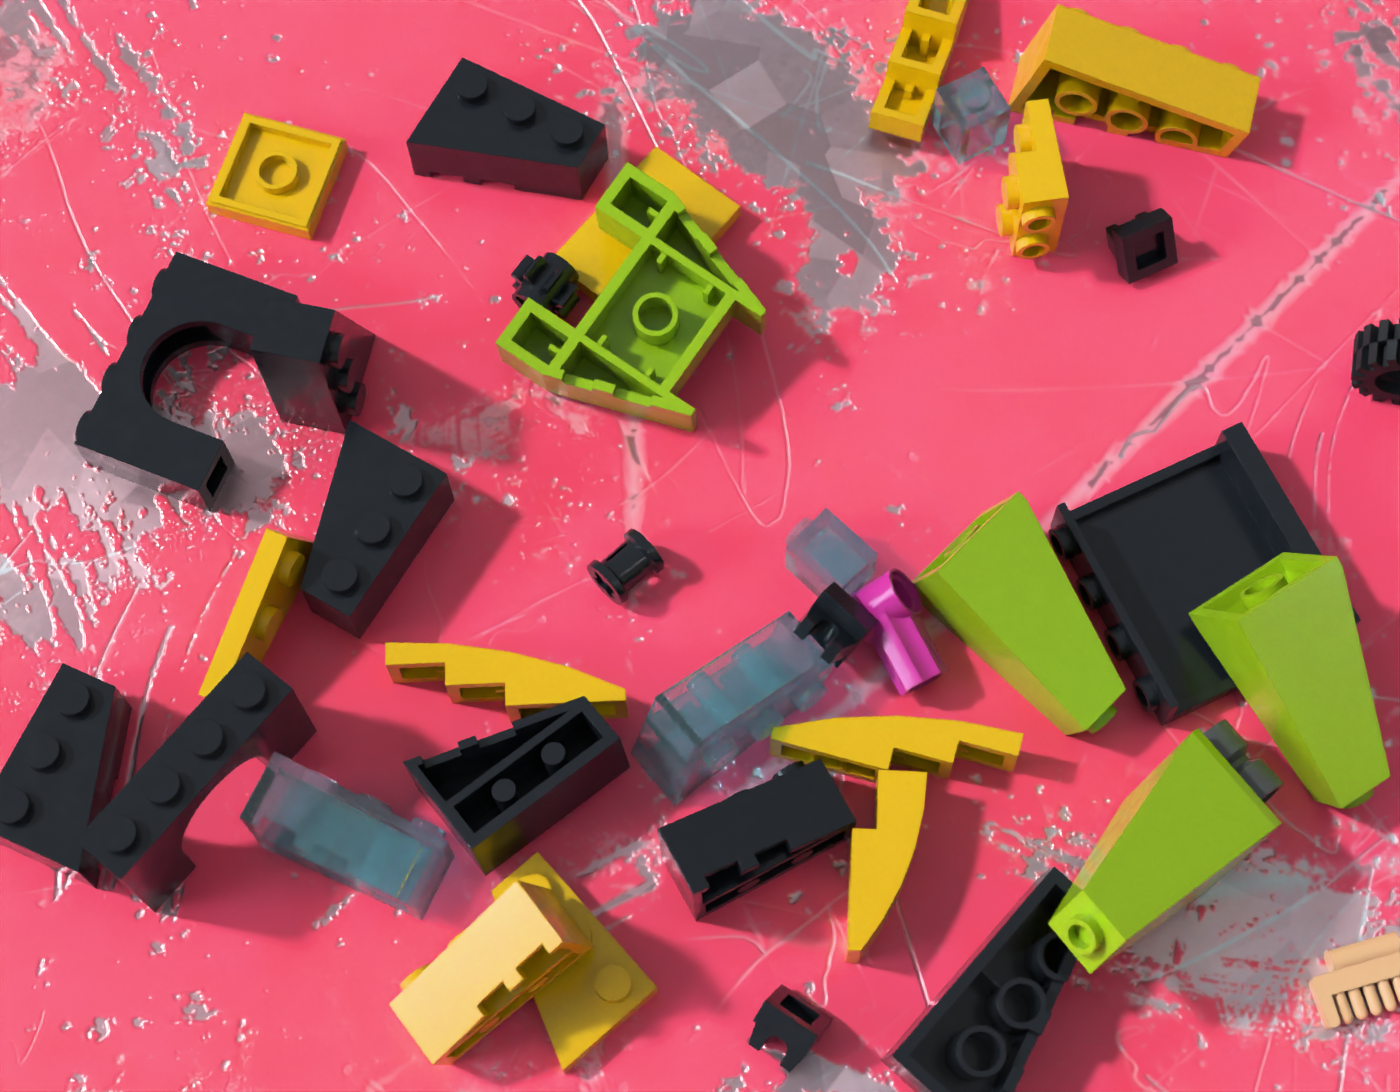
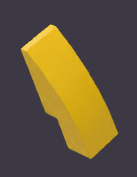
M878 770L875 787L874 829L852 828L849 850L846 962L858 963L880 933L898 900L913 859L925 804L927 772Z

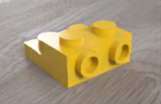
M1049 99L1026 101L1022 124L1014 125L1016 152L1009 153L1008 155L1009 176H1003L1001 180L1003 203L996 205V221L1000 237H1009L1012 256H1018L1022 259H1034L1048 252L1056 251L1069 200Z

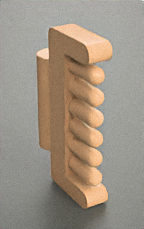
M1396 931L1324 952V960L1329 972L1313 977L1308 983L1324 1028L1331 1030L1338 1027L1340 1019L1344 1024L1352 1023L1353 1015L1345 992L1348 993L1356 1017L1360 1020L1367 1018L1368 1011L1359 988L1363 990L1370 1012L1375 1016L1380 1015L1383 1009L1374 986L1375 983L1386 1010H1396L1397 1002L1388 981L1391 979L1400 1003V936Z

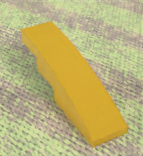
M909 0L904 12L902 28L888 59L884 81L871 110L868 128L921 142L970 0Z
M385 642V666L393 683L445 681V686L452 703L505 701L511 723L582 696L587 698L603 719L629 718L625 688L568 666L510 651L450 643Z
M898 715L838 717L773 727L770 737V755L793 762L803 761L805 765L821 759L828 771L875 784L878 770H889L890 764L949 779L955 757L1013 772L1024 733L958 720Z

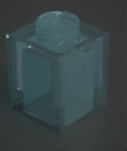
M982 67L936 89L931 123L959 165L1005 143L1011 107L985 67Z
M827 507L814 520L810 517H805L799 521L785 539L787 544L785 548V568L817 597L833 582H836L845 592L851 595L859 590L875 574L878 553Z

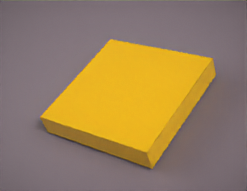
M244 112L207 199L206 206L209 213L312 240L349 149L346 139Z

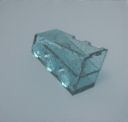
M790 611L655 697L630 753L674 806L679 804L755 742H760L771 735L773 727L780 726L784 719L798 709L801 713L808 710L827 692L824 682L835 662L828 664L820 657L825 650L811 635L801 640L794 633L799 621Z
M275 751L239 817L262 848L421 921L455 857L448 841L444 840L446 832L438 826L414 817L412 822H409L392 813V808L383 801L365 793L358 795L340 786L328 776L308 769Z

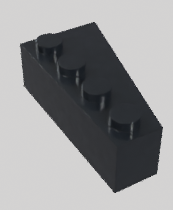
M1055 866L1034 881L881 1059L914 1092L1015 1091L1023 1075V1068L1038 1037L1042 1035L1052 1015L1051 1010L1064 983L1068 981L1078 960L1048 924L1073 884Z

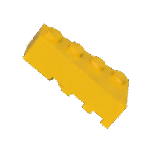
M1057 4L1020 56L1007 111L1024 114L1026 101L1049 99L1051 111H1054L1053 121L1074 125L1076 116L1106 122L1108 125L1107 132L1127 136L1128 134H1137L1143 131L1154 132L1156 143L1226 158L1250 133L1261 77L1244 72L1236 65L1219 63L1192 53L1184 46L1170 45L1145 36L1132 27L1118 26L1093 17L1085 10L1068 8Z

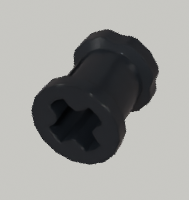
M631 528L624 534V542L601 562L593 560L587 566V570L601 591L610 600L621 606L628 600L627 592L650 572L658 574L664 568V561L655 547L640 532Z

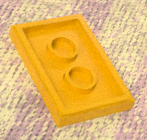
M657 146L636 167L673 191L686 207L690 217L703 233L706 232L714 244L741 216V206ZM595 211L555 254L572 265L579 275L575 285L595 301L632 250L599 228Z

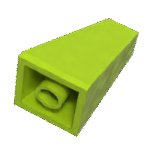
M1018 491L983 511L912 583L920 595L922 606L1066 736L1086 730L1093 734L1106 725L1116 714L1117 708L1113 703L1126 688L1027 499Z
M1283 552L1188 613L1314 801L1340 809L1354 808L1368 801L1375 793L1373 788L1391 777L1344 569L1337 556Z
M1198 728L1191 732L1123 800L1048 924L1088 973L1091 974L1209 891L1282 823Z

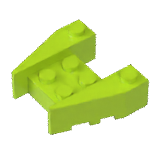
M627 162L595 205L599 228L632 250L576 328L528 297L495 344L504 363L547 392L693 432L697 427L696 409L676 395L732 317L759 335H762L766 330V309L742 278H738L719 254L717 246L706 232L703 233L690 217L686 207L677 195Z

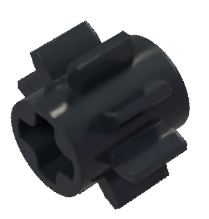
M546 252L543 257L538 255L535 260L526 255L511 273L513 279L516 280L512 285L516 289L512 299L519 308L522 307L529 297L553 314H557L565 319L580 300L575 294L579 289L575 285L579 279L578 273L565 259L552 252Z

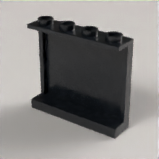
M1242 422L1222 430L1214 446L1070 511L1065 502L1057 505L1050 525L1051 529L1048 531L1051 545L1057 556L1062 561L1069 559L1079 577L1076 580V586L1083 603L1090 611L1097 609L1107 629L1104 630V636L1111 653L1118 661L1125 660L1134 675L1133 689L1139 703L1146 712L1154 711L1162 726L1239 690L1188 613L1283 552L1322 555ZM1352 606L1357 626L1361 619Z

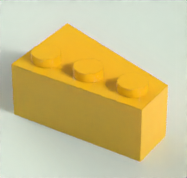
M516 880L467 929L459 933L431 964L418 968L406 977L400 984V988L403 991L389 1005L432 1065H451L592 949L593 945L549 888Z

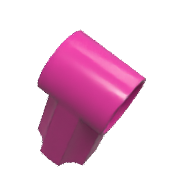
M893 568L850 595L878 621L863 640L874 645L900 696L910 694L932 683L949 671L919 616L922 612L921 598L916 587L905 573Z

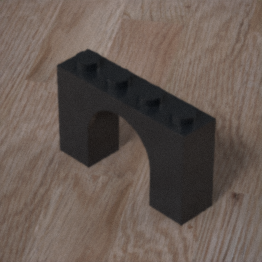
M176 252L168 268L161 269L157 274L152 286V298L143 315H137L130 324L126 339L127 345L118 362L111 363L106 369L101 383L102 392L93 409L86 411L77 424L74 444L88 466L210 512L235 462L223 440L170 421L154 410L153 394L157 380L172 360L182 353L197 347L210 345L225 346L253 356L250 347L266 296L300 303L298 296Z
M246 652L75 841L109 874L156 912L196 867L183 852L182 839L190 820L210 792L230 772L252 758H257L278 775L317 732L293 688Z

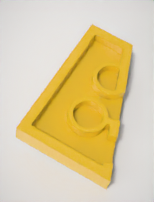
M266 528L198 695L206 697L246 652L261 663L300 590L314 543L313 540Z
M537 851L491 892L496 901L516 880L549 888L593 945L592 949L534 996L565 1074L658 992V989Z

